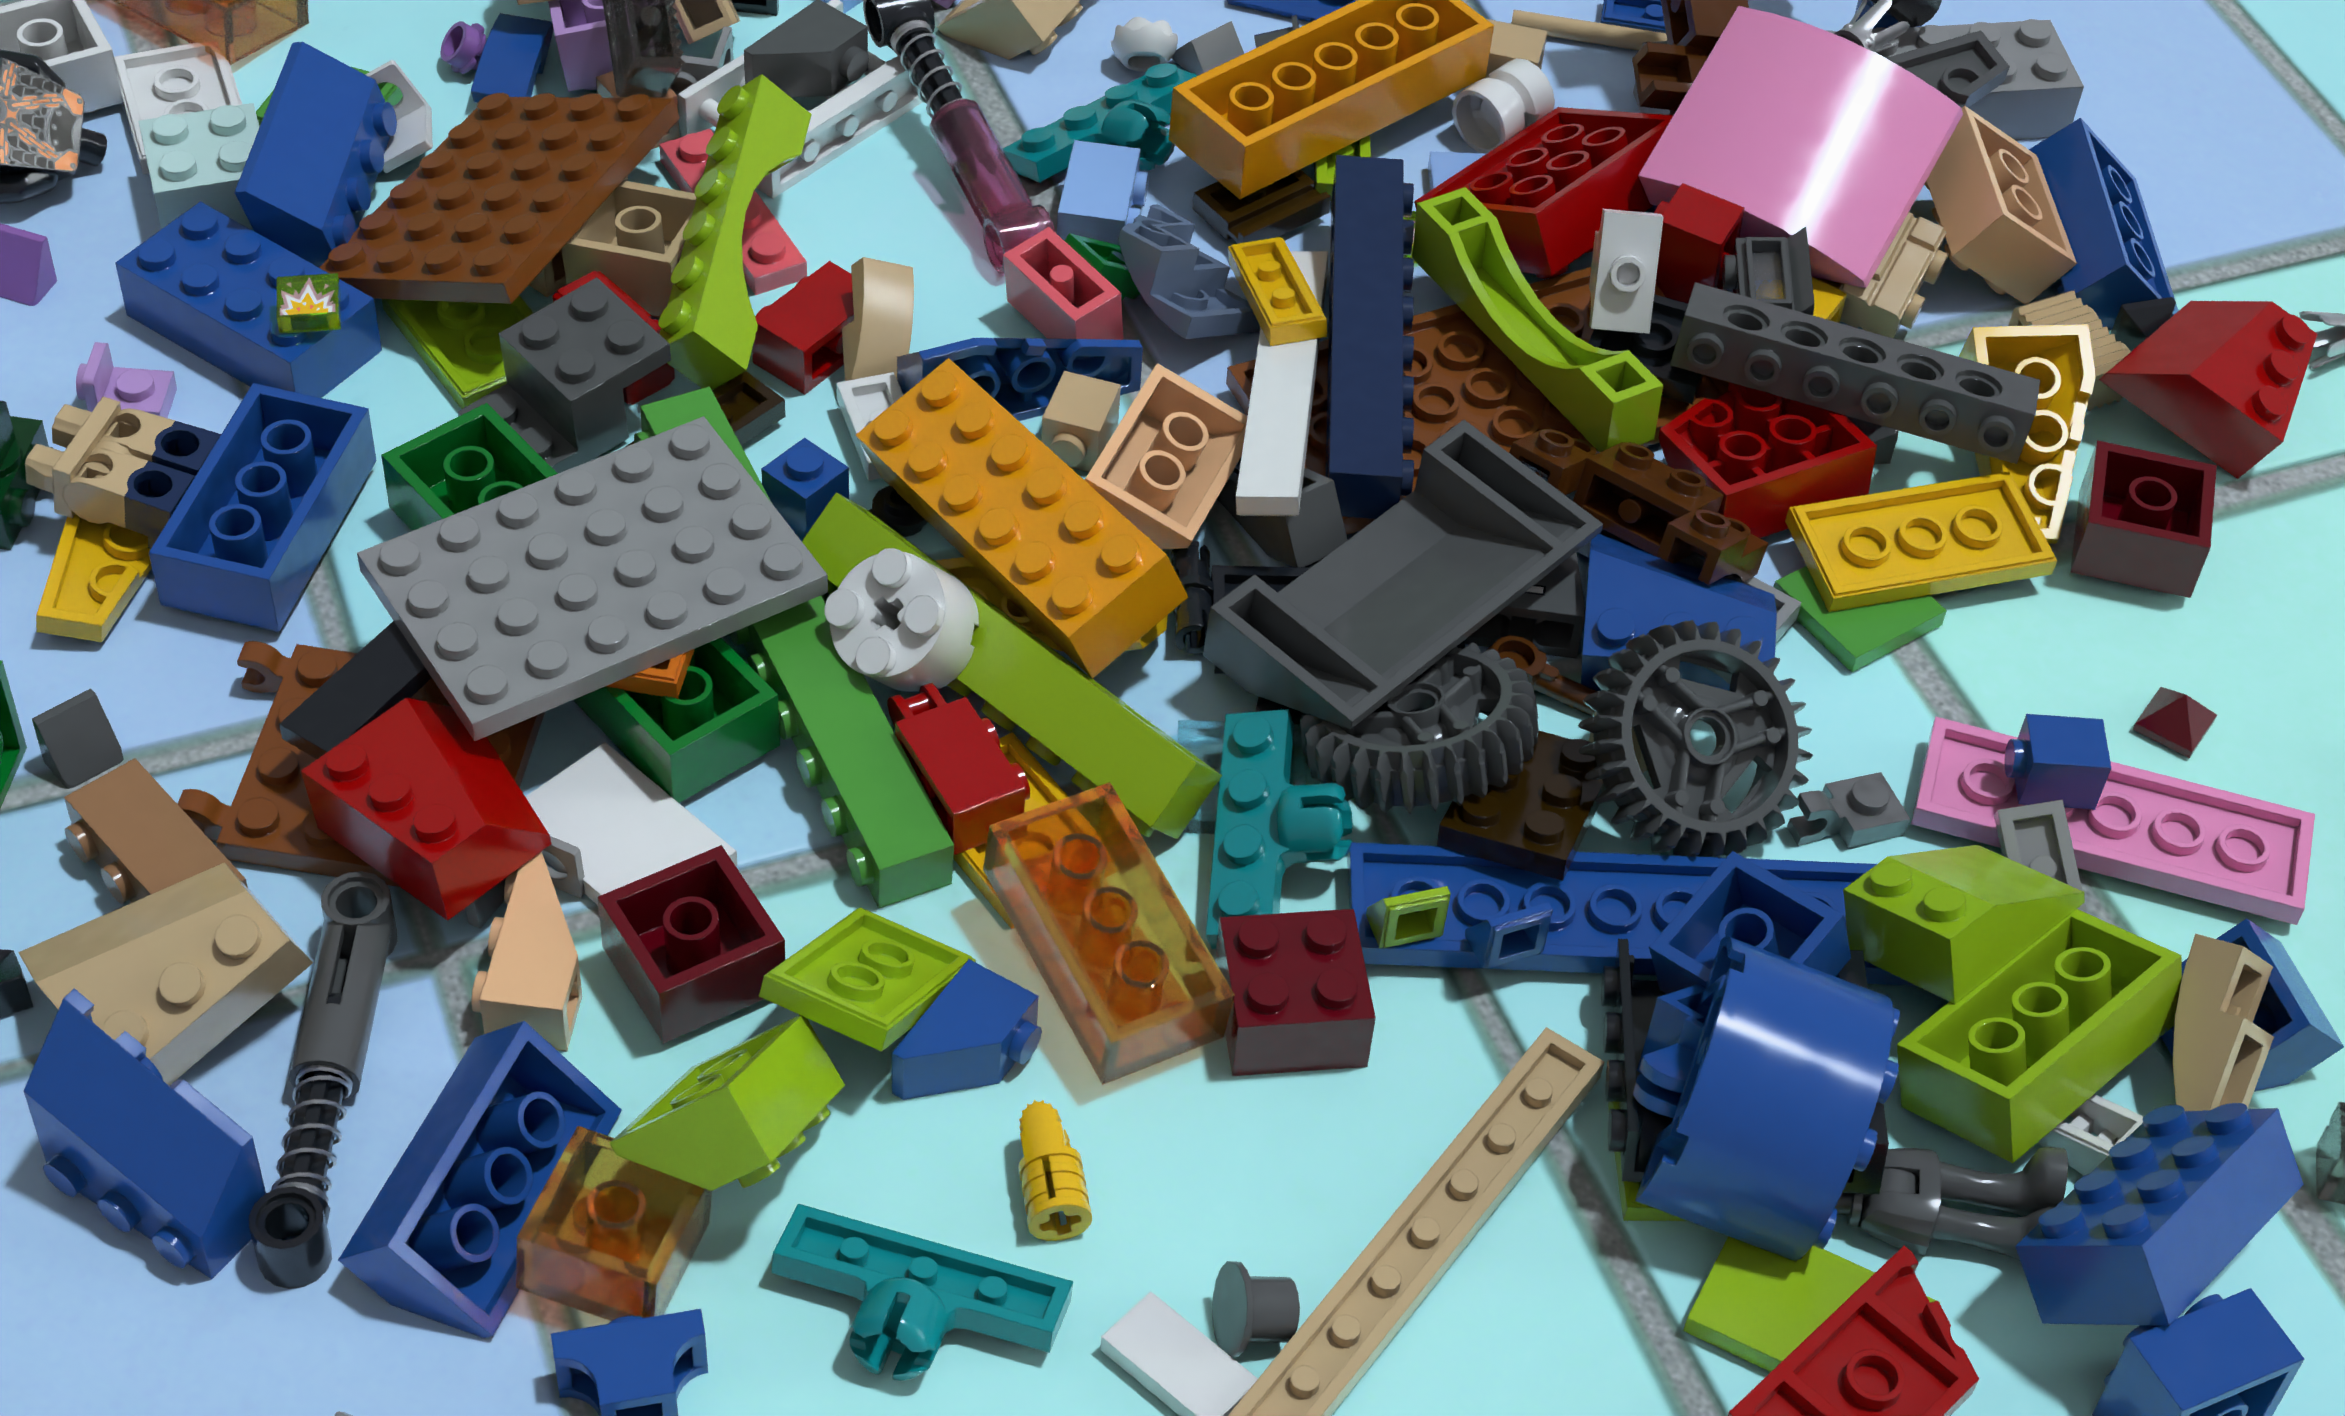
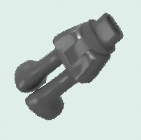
M2039 1148L2022 1171L1998 1174L1975 1171L1941 1162L1936 1152L1928 1149H1888L1880 1194L1842 1193L1835 1208L1837 1209V1214L1847 1216L1848 1225L1861 1227L1864 1232L1895 1247L1902 1248L1905 1245L1916 1254L1925 1256L1931 1239L1973 1245L2014 1257L2020 1261L2015 1246L2039 1223L2038 1219L2043 1213L2055 1208L2064 1199L2068 1177L2067 1152L2064 1148ZM1941 1200L1955 1201L2013 1213L2023 1217L2013 1218L1979 1214L1945 1207L1940 1204Z

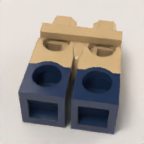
M104 396L92 412L64 404L54 419L52 443L66 449L63 452L36 444L26 457V483L53 493L55 513L69 518H73L76 514L88 522L97 524L109 522L148 536V548L151 549L221 434L137 409L128 408L121 410L119 401Z

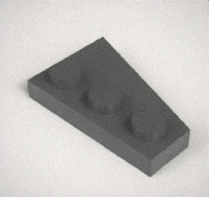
M1981 30L1886 58L1916 75L1950 98L1961 108L1964 105L1969 108L2004 83L2010 68Z

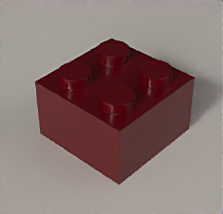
M2097 440L2079 490L2070 572L2191 598L2211 548L2217 465Z
M722 845L597 897L602 947L663 1044L764 1000L759 997L764 975L786 960L785 939Z
M1354 909L1220 917L1214 969L1232 1076L1368 1067L1376 1017Z

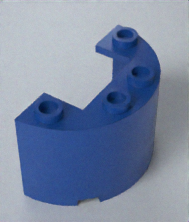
M1726 936L1721 939L1700 1003L1710 1007L1672 1124L1656 1136L1635 1201L1796 1262L1812 1246L1820 1249L1825 1248L1837 1219V1209L1835 1206L1845 1188L1852 1169L1863 1172L1873 1155L1878 1133L1876 1130L1869 1128L1876 1103L1884 1104L1888 1100L1898 1075L1899 1064L1888 1060L1892 1038L1899 1022L1900 1010L1893 1008L1891 998Z

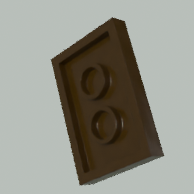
M1539 731L1538 743L1533 747V758L1528 762H1523V770L1520 774L1508 775L1507 784L1504 787L1488 785L1484 798L1474 794L1464 797L1461 806H1458L1453 801L1451 802L1439 825L1437 846L1563 881L1599 807V803L1595 802L1596 798L1606 789L1602 779L1587 780L1584 778L1586 773L1597 767L1595 756L1583 755L1578 751L1581 747L1592 742L1583 739H1569Z

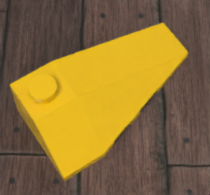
M2089 325L1973 327L1959 357L2040 380L2036 415L2018 463L2014 464L1975 453L1980 476L2010 471L2048 544H2056L2061 533L2073 480L2072 472L2077 449L2082 440L2085 426L2083 424L2096 377Z

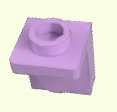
M94 343L87 364L81 363L79 365L76 376L77 396L80 400L86 401L87 409L91 412L104 396L119 401L121 410L128 408L137 409L168 418L177 391L174 371L114 367L108 343Z

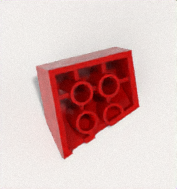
M2190 301L2099 380L2239 479L2283 443L2318 334L2311 330L2301 318L2289 314L2273 301Z
M1729 382L1726 393L1715 400L1704 398L1659 430V441L1667 465L1674 469L1690 470L1702 476L1706 480L1707 486L1724 494L1718 513L1743 522L1750 528V533L1758 538L1789 529L1785 522L1789 507L1869 494L1877 445L1845 415Z
M404 698L301 770L318 829L447 921L552 844L550 834L487 736L474 741L451 706Z

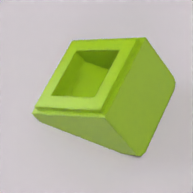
M1448 886L1384 898L1367 907L1366 917L1379 948L1441 937L1444 932L1451 895Z

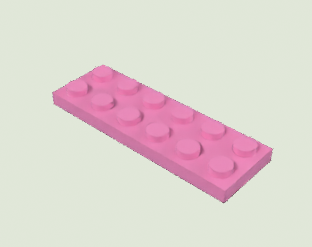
M1935 716L1929 735L1911 825L2001 848L1994 819L1996 811L2025 806L2018 804L2015 778L2007 777L2005 773L2007 743L2010 739H2017L2018 737ZM2110 761L2111 771L2096 809L2065 808L2077 868L2294 925L2298 924L2305 909L2315 820L2314 813Z

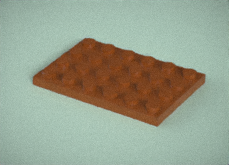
M506 93L488 95L477 103V108L461 124L449 131V136L431 154L425 156L420 161V166L403 183L395 186L390 191V196L372 214L361 220L359 227L353 233L349 242L334 248L329 253L328 259L319 268L374 299L512 304L680 119L674 98H649L645 94H635L626 98H602L599 94H586L580 97H555L551 93L538 94L533 97H509Z

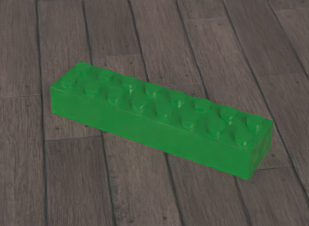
M488 403L381 455L389 507L412 531L558 474ZM722 638L695 648L678 699L605 686L573 700L644 775L678 803L780 746L778 694Z

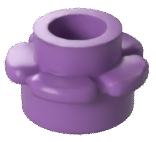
M459 21L448 30L441 45L440 55L443 61L451 64L454 72L465 74L471 69L477 70L487 41L486 35L483 34L484 27L478 23L470 26L463 21Z

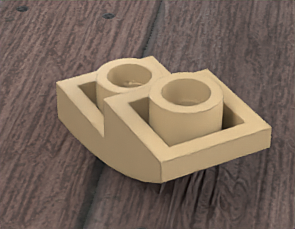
M862 257L851 265L854 321L842 328L845 381L894 372L897 379V357L909 354L914 309L913 267Z

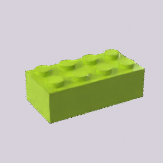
M2076 909L1956 1004L1948 1002L1897 1043L1901 1107L2014 1163L2175 1025V1015L2182 981L2181 955Z

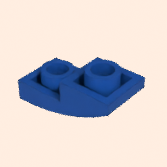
M503 13L499 14L485 43L471 88L474 102L478 103L482 98L495 93H506L509 97L532 96L537 73L543 74L554 31L552 21Z

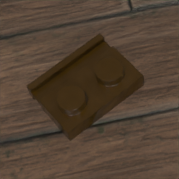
M1300 169L1242 199L1236 197L1217 181L1194 192L1192 209L1226 240L1232 238L1238 244L1276 238L1328 214L1331 195L1327 192L1320 194L1315 189V182Z

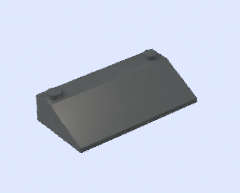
M1462 420L1423 449L1416 486L1413 492L1278 593L1259 577L1253 575L1211 606L1203 656L1248 693L1351 730L1600 534L1603 523L1466 420Z

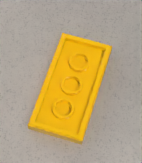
M2010 471L1789 507L1785 519L1828 612L2051 575L2058 561Z

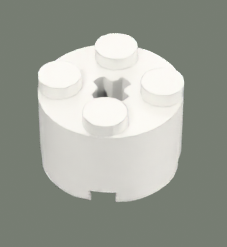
M895 548L884 549L856 565L843 579L838 590L832 592L827 598L825 604V617L830 623L832 641L842 660L855 671L897 690L919 692L920 687L928 683H933L937 689L946 686L965 669L975 648L970 644L974 624L979 626V612L968 588L954 576L927 561Z

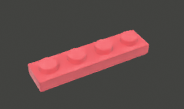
M711 129L687 134L659 144L660 161L681 191L694 193L697 183L703 176L708 159L706 147L714 135ZM754 190L745 214L742 234V256L745 281L753 293L758 295L798 282L806 277L807 261Z

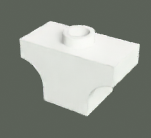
M1612 209L1602 210L1599 232L1595 231L1589 290L1591 292L1589 325L1591 329L1650 334L1664 218L1662 214Z

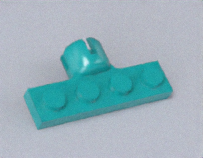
M1174 64L1154 65L1148 68L1142 77L1128 84L1111 87L1105 92V96L1086 106L1073 107L1067 110L1059 120L1045 127L1034 128L1023 133L1020 140L1001 149L1004 155L1005 169L1040 183L1068 168L1074 140L1140 148L1139 170L1145 172L1155 169V165H1162L1169 159L1175 147L1169 141L1170 129L1162 127L1170 124L1171 115L1169 114L1171 113L1173 87L1198 75L1179 69Z
M1289 709L1225 715L1220 770L1222 777L1219 781L1206 925V938L1211 949H1216L1220 917L1280 913L1282 877L1286 868L1296 863L1339 861L1348 856L1352 839L1340 840L1341 837L1351 834L1353 829L1352 811L1349 802L1344 799L1346 796L1344 788L1337 783L1295 786L1290 784L1294 722Z
M797 1204L773 1251L771 1272L772 1274L853 1296L862 1301L851 1325V1328H853L850 1335L851 1350L860 1364L878 1376L882 1372L891 1350L902 1354L892 1374L893 1380L898 1381L912 1379L928 1370L944 1335L954 1328L972 1330L1050 1353L1070 1305L1074 1282L802 1204Z

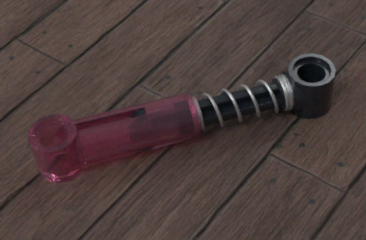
M863 0L865 22L873 42L879 48L889 46L900 56L901 65L905 70L909 71L910 82L918 87V97L927 104V114L932 118L930 131L983 229L984 245L989 260L997 272L1000 274L1004 273V253L1047 227H1050L1055 232L1049 213L1042 205H1033L980 105L974 100L962 98L960 94L962 84L953 81L951 77L953 75V68L945 66L942 61L945 57L944 52L936 49L934 46L936 36L933 34L935 17L931 0Z

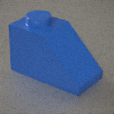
M968 959L892 1052V1094L905 1100L999 1084L1016 1062L1019 1064L1026 1063L1039 1044L1042 1034L1041 1027L1037 1026L1039 996Z

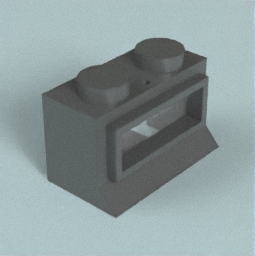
M1805 226L1788 238H1735L1734 255L1723 256V289H1733L1735 294L1813 315L1814 294L1807 227Z

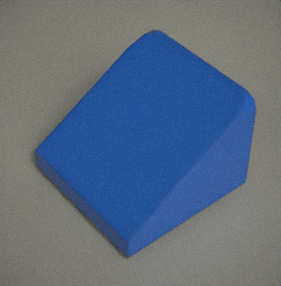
M1547 902L1491 918L1465 930V937L1483 969L1539 954L1545 948L1553 909L1550 903Z

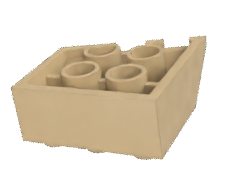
M225 862L18 952L35 983L58 1010L63 998L75 988L94 1004V1010L91 1012L93 1023L114 1040L124 1031L128 1032L146 1047V1057L156 1066L163 1081L169 1086L313 964L309 957Z

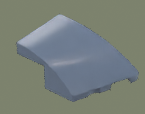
M1156 204L1150 206L1147 217L1138 215L1133 223H1128L1121 228L1118 242L1132 280L1144 301L1155 315L1172 331L1184 339L1260 331V325L1248 301L1224 288L1230 267L1199 251L1200 248L1190 244L1195 227L1194 223Z

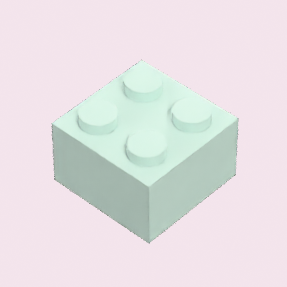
M254 103L236 106L224 105L216 109L178 115L166 114L158 118L138 121L161 229L201 201L253 230L234 192L259 130Z

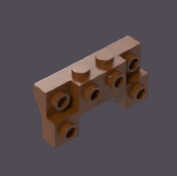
M1661 0L1668 44L1646 42L1632 58L1639 106L1677 111L1737 7L1749 8L1748 0Z
M1542 429L1512 443L1509 452L1512 456L1533 472L1537 471L1540 476L1548 479L1547 482L1564 495L1576 491L1573 502L1603 523L1602 529L1670 563H1677L1694 553L1702 555L1706 559L1698 580L1708 585L1730 574L1743 582L1757 575L1769 543L1751 534L1750 528L1743 522L1719 514L1718 511L1724 494L1707 486L1706 480L1699 474L1686 469H1674L1654 459L1655 455L1650 449L1631 442H1621L1596 454L1595 447L1586 441L1571 438L1560 431Z

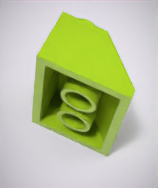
M798 1015L691 1067L609 1144L616 1156L710 1191L738 1179L742 1188H746L765 1179L780 1168L781 1164L777 1158L801 1145L806 1140L803 1132L817 1125L830 1115L826 1105L839 1093L845 1084L808 1018Z

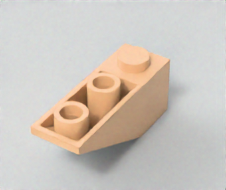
M541 851L506 877L504 900L508 904L504 917H495L492 921L488 940V954L492 959L488 972L478 971L472 990V1011L481 1013L484 1034L525 1021L556 1050L567 1051L582 1000L579 961Z

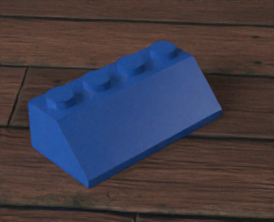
M294 42L291 44L234 193L254 232L313 265L320 267L328 259L329 253L334 248L349 242L353 233L359 227L365 211L369 209L371 192L378 173L383 170L384 153L390 137L396 132L397 119L391 103L385 102L376 80L304 42Z
M2082 118L2077 119L2030 148L2029 150L2038 157L2077 262L2072 269L2061 277L2062 284L2057 287L2058 295L2068 291H2075L2076 298H2081L2083 305L2091 307L2096 312L2098 318L2101 319L2102 327H2108V330H2112L2122 304L2169 297L2174 298L2136 178ZM2177 304L2174 307L2171 317L2179 311Z
M525 1021L475 1037L338 1261L392 1306L481 1338L492 1337L622 1109Z

